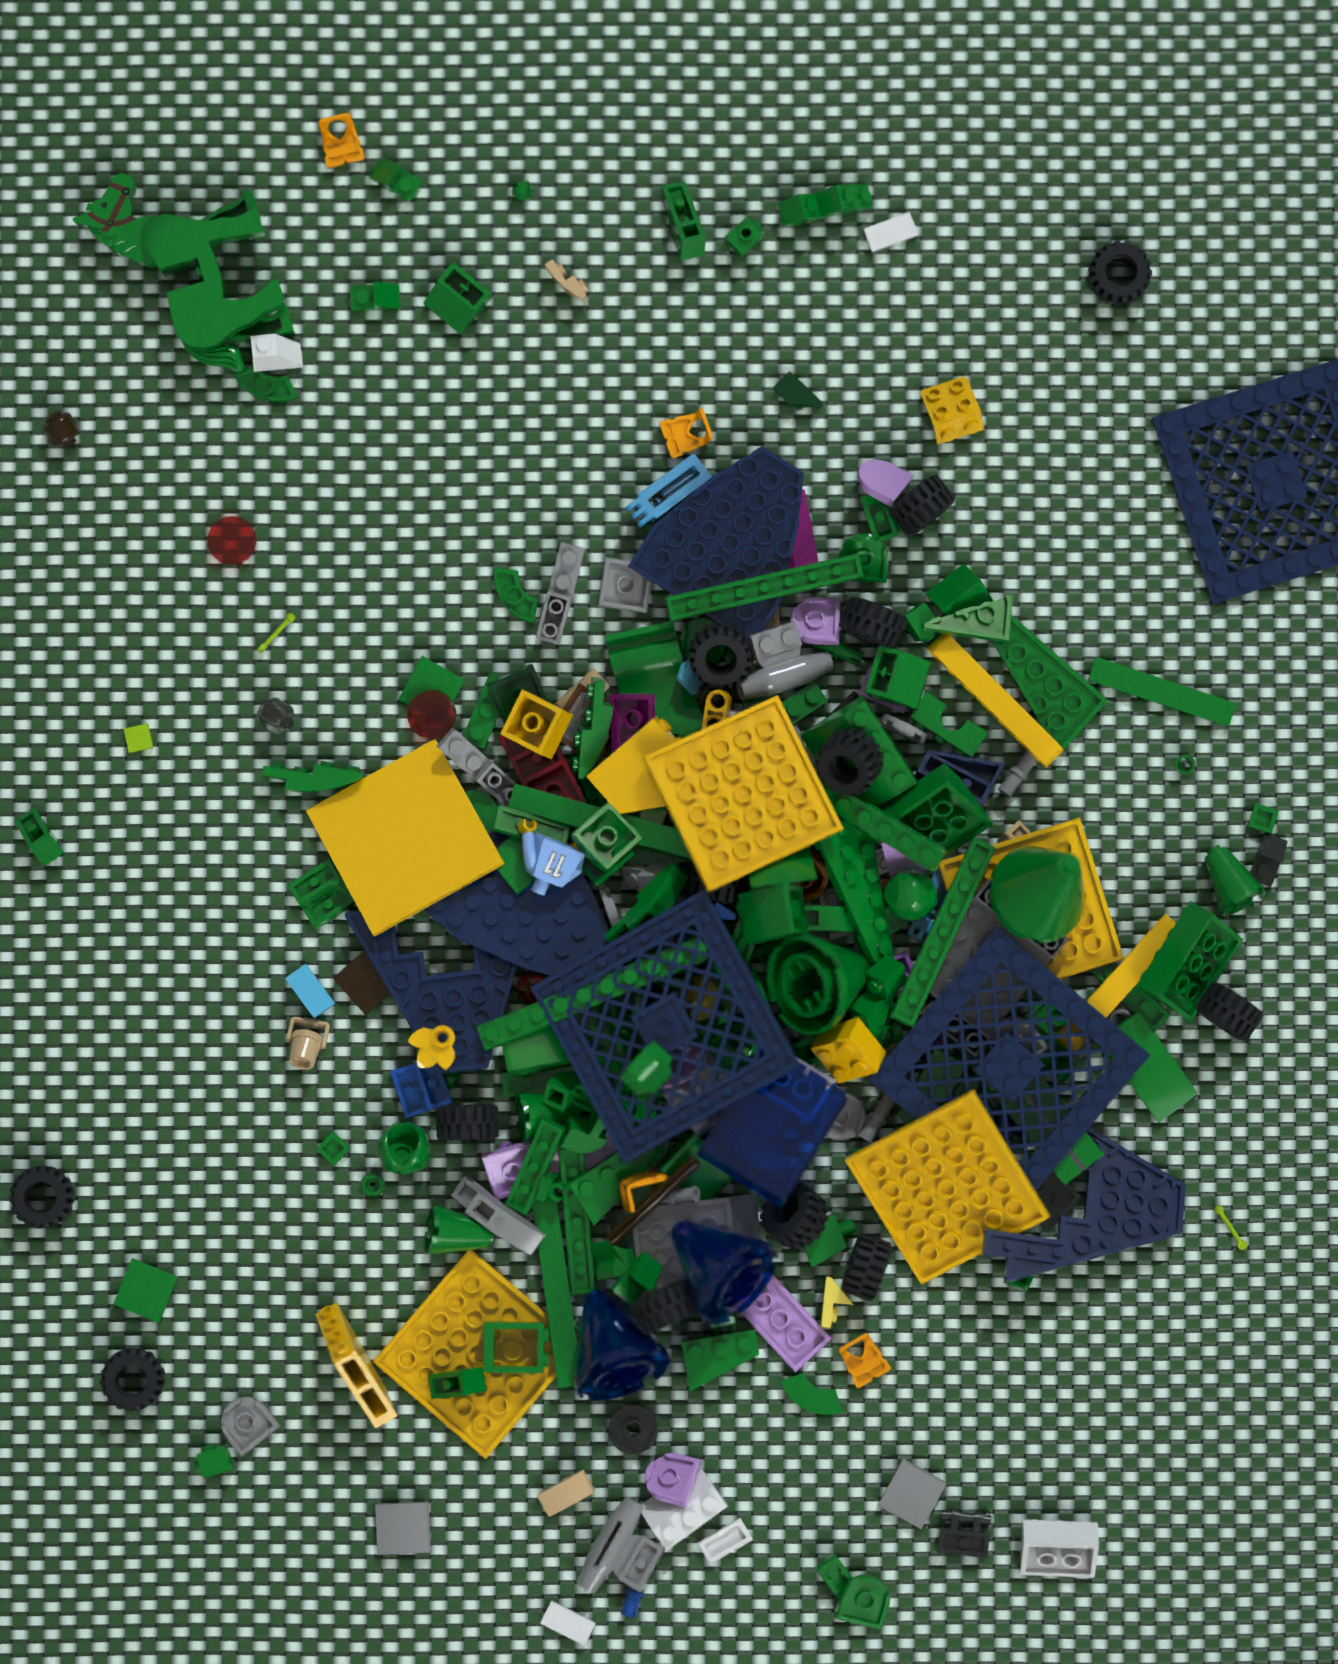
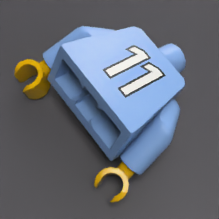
M523 819L518 823V830L523 834L524 865L526 866V871L536 877L531 890L545 896L550 883L564 887L566 883H569L581 874L585 854L580 851L574 841L568 845L538 832L534 835L532 831L536 829L537 823L532 820L529 822L528 828L526 826V819Z

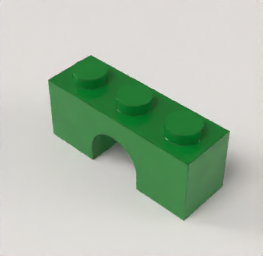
M926 692L919 703L918 710L915 709L909 717L913 721L911 725L923 732L926 729L932 733V739L943 746L947 743L952 746L954 754L972 758L988 732L969 719L966 720L959 730L951 731L946 729L941 722V715L947 705Z

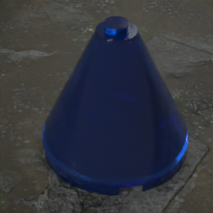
M688 1220L677 1222L671 1230V1240L699 1316L709 1325L718 1326L729 1322L730 1318L727 1316L735 1310L742 1314L762 1294L775 1273L776 1266L772 1264L773 1257L778 1258V1251L764 1239Z
M594 1290L588 1293L583 1302L573 1379L577 1396L582 1399L584 1397L583 1394H586L590 1401L615 1399L645 1388L643 1381L651 1376H654L655 1380L662 1377L671 1365V1358L666 1347L652 1334H643L638 1322L606 1292Z

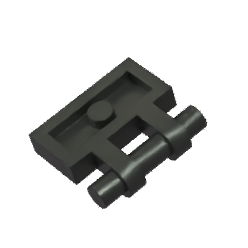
M954 1508L951 1511L942 1510L941 1520H949L950 1528L940 1527L937 1552L987 1558L990 1533L981 1532L980 1529L981 1524L991 1525L992 1516L982 1514L980 1511L967 1513L960 1512V1509ZM959 1522L973 1523L972 1530L958 1529Z

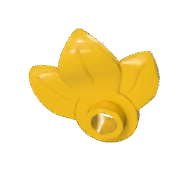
M437 1026L433 1030L421 1028L410 1036L408 1042L420 1048L417 1056L419 1068H430L438 1062L446 1070L454 1062L455 1052L452 1046L455 1042V1034L448 1026ZM441 1034L447 1035V1040L444 1043L438 1041V1037Z

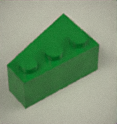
M755 1328L681 1340L690 1391L759 1355Z

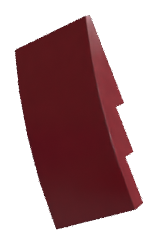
M503 735L498 737L523 786L587 803L559 747L553 758L550 759Z

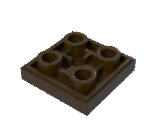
M365 950L333 977L336 983L365 1015L390 994Z

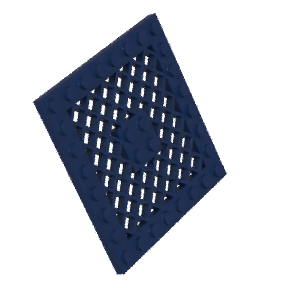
M1338 359L1152 417L1212 605L1338 565V529L1333 537L1322 532L1326 521L1338 526V520L1329 516L1334 506L1338 507V491L1334 498L1322 493L1327 482L1338 487V481L1330 478L1335 467L1338 468V453L1334 460L1322 454L1327 443L1338 448V442L1330 439L1334 429L1338 436ZM1322 390H1323L1324 396H1322V395H1320V394H1318V393H1316V392H1319V391H1322ZM1308 395L1304 405L1293 400ZM1312 397L1324 402L1319 413L1307 408ZM1285 402L1280 413L1270 408ZM1289 404L1301 410L1296 420L1283 415ZM1327 405H1328V408H1329V411H1330L1332 420L1329 419V418H1327V417H1325V416H1323V413H1324V411H1325ZM1261 410L1257 420L1246 415ZM1265 411L1277 417L1272 428L1260 422ZM1304 412L1316 418L1311 428L1299 423ZM1238 417L1234 427H1231L1223 423L1224 421ZM1242 419L1254 424L1249 435L1237 430ZM1281 419L1293 425L1288 436L1276 430ZM1320 420L1331 425L1327 436L1314 431ZM1215 424L1210 435L1199 430ZM1218 426L1230 431L1226 442L1213 437ZM1257 427L1269 432L1264 443L1252 437ZM1296 427L1308 433L1303 444L1291 438ZM1191 432L1186 442L1184 434ZM1195 433L1207 439L1202 450L1190 444ZM1234 434L1246 440L1241 451L1229 445ZM1273 435L1285 440L1280 451L1268 446ZM1312 435L1324 441L1318 452L1307 446ZM1210 442L1223 447L1218 458L1205 452ZM1249 442L1261 447L1257 458L1244 453ZM1288 443L1300 448L1296 458L1293 451L1283 453ZM1226 449L1238 455L1233 466L1221 460ZM1189 450L1199 454L1195 464H1193ZM1265 450L1276 455L1260 460ZM1304 451L1316 456L1311 467L1299 462ZM1202 457L1214 462L1210 473L1198 468ZM1241 458L1252 462L1244 466L1246 473L1236 468ZM1319 459L1331 464L1326 475L1314 469ZM1218 465L1230 470L1225 481L1213 476ZM1298 467L1308 472L1304 481H1302ZM1197 473L1207 478L1202 488ZM1233 473L1245 478L1241 489L1229 484ZM1311 474L1323 479L1318 490L1306 485ZM1210 480L1222 486L1217 497L1205 491ZM1248 482H1250L1254 496L1244 492ZM1226 488L1238 494L1233 504L1220 499ZM1306 491L1315 495L1310 506L1299 501L1307 498ZM1204 496L1214 501L1210 511ZM1241 496L1253 502L1248 513L1236 507ZM1319 497L1331 503L1326 514L1314 508ZM1218 503L1230 509L1225 520L1213 515ZM1292 503L1287 513L1277 509V507ZM1256 505L1259 513L1268 510L1264 520L1251 515ZM1295 505L1307 510L1303 521L1291 516ZM1233 511L1245 517L1240 528L1228 522ZM1272 512L1284 518L1279 529L1267 523ZM1311 513L1323 518L1318 529L1306 524ZM1249 519L1261 525L1256 536L1244 531ZM1212 520L1222 524L1217 535ZM1288 520L1299 525L1295 536L1282 531ZM1225 527L1237 532L1232 543L1220 538ZM1264 527L1276 533L1271 544L1259 538ZM1303 528L1315 534L1310 545L1298 539ZM1241 535L1253 540L1248 551L1236 546ZM1280 535L1292 541L1287 552L1275 547ZM1319 536L1330 541L1314 546ZM1219 543L1229 547L1225 558ZM1256 543L1268 548L1263 559L1251 554ZM1295 543L1306 548L1290 554ZM1233 550L1245 556L1240 567L1228 561ZM1272 551L1282 555V557L1267 561ZM1248 558L1260 563L1244 568ZM1227 566L1235 570V572L1229 573Z
M706 890L697 893L530 987L541 1008L545 1011L546 1018L624 1163L635 1159L801 1066ZM695 925L699 932L689 930V928ZM686 933L698 936L694 949L682 946ZM680 934L678 944L666 942ZM702 939L711 954L698 951ZM664 945L676 948L673 961L660 958ZM658 946L656 957L644 954ZM680 950L693 953L689 966L676 963ZM697 954L710 958L706 971L694 968ZM642 958L654 960L651 974H654L658 962L671 965L668 978L639 971L638 968ZM636 959L634 969L623 966ZM714 961L722 976L711 973ZM675 967L688 970L684 983L672 980ZM620 969L625 971L632 969L639 975L649 977L646 991L633 988L634 984L627 986L616 983ZM615 970L612 979L614 986L627 989L624 1003L611 999L613 991L608 994L607 998L594 995L598 981L604 980L600 978L601 976ZM693 972L705 975L701 988L689 985ZM710 977L721 980L718 993L706 990ZM653 979L666 982L662 996L651 993ZM594 981L591 989V999L587 1002L586 1009L582 1010L572 1007L578 989ZM726 983L734 998L723 995ZM671 984L683 987L680 999L676 992L668 995ZM688 989L700 992L696 1005L684 1002ZM632 992L644 994L640 1008L629 1005ZM572 993L568 1009L566 1010L568 1017L554 1022L543 1000L558 994V998H564ZM705 994L716 997L713 1010L701 1007ZM649 996L661 999L646 1007ZM555 998L549 999V1007L554 1008L553 1003L556 1000ZM593 998L606 1002L602 1015L590 1012ZM721 999L733 1002L730 1015L718 1012ZM611 1004L622 1007L619 1020L607 1017ZM738 1005L746 1020L735 1017ZM683 1006L695 1009L692 1020H690ZM627 1009L639 1011L631 1016L635 1025L624 1022ZM572 1011L584 1014L581 1026ZM700 1011L712 1014L708 1027L696 1024ZM589 1016L601 1019L597 1032L585 1029ZM716 1016L728 1019L725 1032L713 1029ZM733 1020L745 1023L742 1037L730 1034ZM606 1021L617 1024L614 1037L602 1034ZM622 1026L634 1029L630 1042L619 1039ZM750 1027L758 1042L747 1039ZM695 1028L707 1031L703 1044L692 1042V1040L699 1037ZM585 1033L596 1036L593 1047L590 1045ZM638 1033H640L646 1046L655 1041L673 1059L680 1060L676 1074L672 1073L671 1077H675L671 1091L659 1088L654 1095L651 1094L649 1103L637 1100L638 1095L635 1092L632 1098L620 1095L624 1084L620 1077L629 1064L633 1062L630 1060L634 1047L642 1050L646 1048L645 1046L635 1044ZM711 1033L723 1036L720 1049L708 1046ZM728 1037L740 1041L737 1054L725 1051ZM601 1038L612 1041L609 1054L597 1051ZM745 1042L757 1046L754 1059L742 1056ZM617 1043L629 1046L625 1059L614 1056ZM684 1045L681 1057L670 1054ZM690 1045L702 1048L698 1062L686 1058ZM763 1049L765 1056L759 1059L761 1050ZM706 1050L718 1053L715 1067L703 1063ZM596 1055L607 1058L604 1069ZM723 1055L735 1058L732 1071L720 1068ZM740 1059L751 1062V1064L737 1071ZM612 1060L624 1063L620 1076L609 1073ZM685 1062L697 1065L693 1079L681 1076ZM701 1067L713 1070L710 1084L698 1080ZM718 1072L729 1075L728 1077L715 1083ZM608 1077L619 1080L616 1091ZM680 1079L692 1082L688 1096L676 1093ZM696 1084L708 1087L693 1096ZM658 1091L669 1094L666 1108L654 1105ZM675 1096L686 1099L672 1107ZM620 1099L631 1102L628 1114ZM636 1103L648 1107L644 1120L632 1117ZM653 1108L664 1111L650 1120ZM632 1121L641 1123L642 1125L635 1128Z
M996 926L917 1020L914 1027L906 1033L885 1058L878 1072L872 1074L868 1080L916 1120L938 1109L940 1106L935 1102L948 1101L949 1103L960 1097L952 1096L951 1083L964 1082L966 1094L969 1092L968 1082L982 1081L983 1093L977 1094V1096L983 1098L984 1107L989 1115H1003V1127H997L999 1132H1004L1005 1142L1010 1149L1023 1148L1024 1160L1017 1162L1019 1165H1023L1021 1168L1036 1191L1148 1059L1150 1054ZM1000 962L1007 967L995 969ZM1008 972L1009 985L995 986L994 973ZM1012 972L1026 984L1013 985ZM990 975L991 987L979 988ZM1027 988L1028 1001L1014 1002L1013 989ZM1031 988L1045 1000L1032 1001ZM1009 990L1010 1003L997 1004L996 991ZM992 991L993 1004L979 1006L978 992ZM974 994L975 1006L963 1007ZM1046 1004L1047 1017L1034 1018L1033 1005ZM1050 1004L1064 1016L1051 1017ZM1029 1006L1030 1019L1016 1020L1015 1007ZM1011 1007L1012 1020L998 1021L997 1008ZM993 1009L994 1022L981 1023L980 1010ZM976 1010L977 1023L963 1025L962 1011ZM958 1013L959 1025L947 1026ZM1065 1020L1066 1033L1053 1034L1052 1021ZM1070 1021L1084 1032L1071 1033ZM1048 1022L1049 1035L1035 1036L1034 1023ZM1030 1023L1031 1036L1018 1037L1016 1024ZM1012 1025L1013 1037L1005 1032L1000 1038L999 1026ZM995 1026L996 1039L982 1041L981 1027ZM977 1028L978 1041L965 1042L964 1029ZM960 1029L961 1043L947 1044L946 1031ZM942 1032L943 1044L931 1045ZM1084 1036L1085 1049L1072 1050L1071 1037ZM1089 1036L1103 1048L1090 1049ZM1067 1038L1068 1051L1054 1052L1053 1039ZM1049 1039L1050 1052L1037 1053L1036 1040ZM1032 1041L1033 1054L1019 1042ZM995 1044L984 1057L983 1045ZM979 1045L980 1058L966 1060L965 1047ZM961 1047L962 1060L949 1061L948 1048ZM944 1049L945 1062L931 1063L930 1050ZM926 1051L927 1063L915 1064ZM1103 1052L1104 1065L1091 1066L1090 1053ZM1108 1052L1114 1057L1110 1063L1108 1061ZM1086 1054L1087 1067L1074 1068L1072 1055ZM1068 1055L1069 1068L1056 1069L1055 1056ZM1051 1057L1052 1070L1040 1071L1045 1064L1038 1058ZM979 1063L974 1071L980 1076L968 1077L967 1064ZM963 1065L964 1078L950 1079L949 1066ZM945 1066L946 1079L932 1080L931 1067ZM928 1068L929 1081L915 1082L914 1069ZM909 1070H910L911 1082H910L907 1078L904 1077ZM1103 1070L1096 1080L1092 1082V1071ZM1087 1071L1088 1084L1075 1085L1074 1072ZM1070 1073L1071 1086L1057 1087L1056 1074ZM1052 1074L1053 1087L1040 1088L1039 1075ZM1035 1077L1036 1089L1024 1090V1088L1029 1084V1082ZM986 1081L999 1092L987 1093ZM947 1084L948 1097L934 1098L933 1085ZM929 1085L930 1098L916 1086ZM1087 1089L1076 1102L1075 1090ZM1071 1090L1072 1103L1059 1104L1058 1091ZM1054 1092L1055 1105L1041 1106L1040 1093ZM1036 1093L1037 1106L1024 1107L1023 1094ZM1019 1096L1020 1108L1006 1109L1005 1097L1013 1102ZM1001 1097L1002 1109L988 1111L987 1098ZM1071 1108L1060 1121L1059 1109ZM1055 1109L1056 1122L1043 1123L1042 1110ZM1038 1111L1039 1124L1025 1125L1024 1112ZM1020 1113L1021 1125L1007 1126V1114ZM1055 1127L1044 1140L1043 1128ZM1039 1128L1040 1141L1027 1142L1026 1130ZM1022 1130L1023 1143L1009 1144L1008 1131ZM1039 1146L1028 1159L1027 1147Z

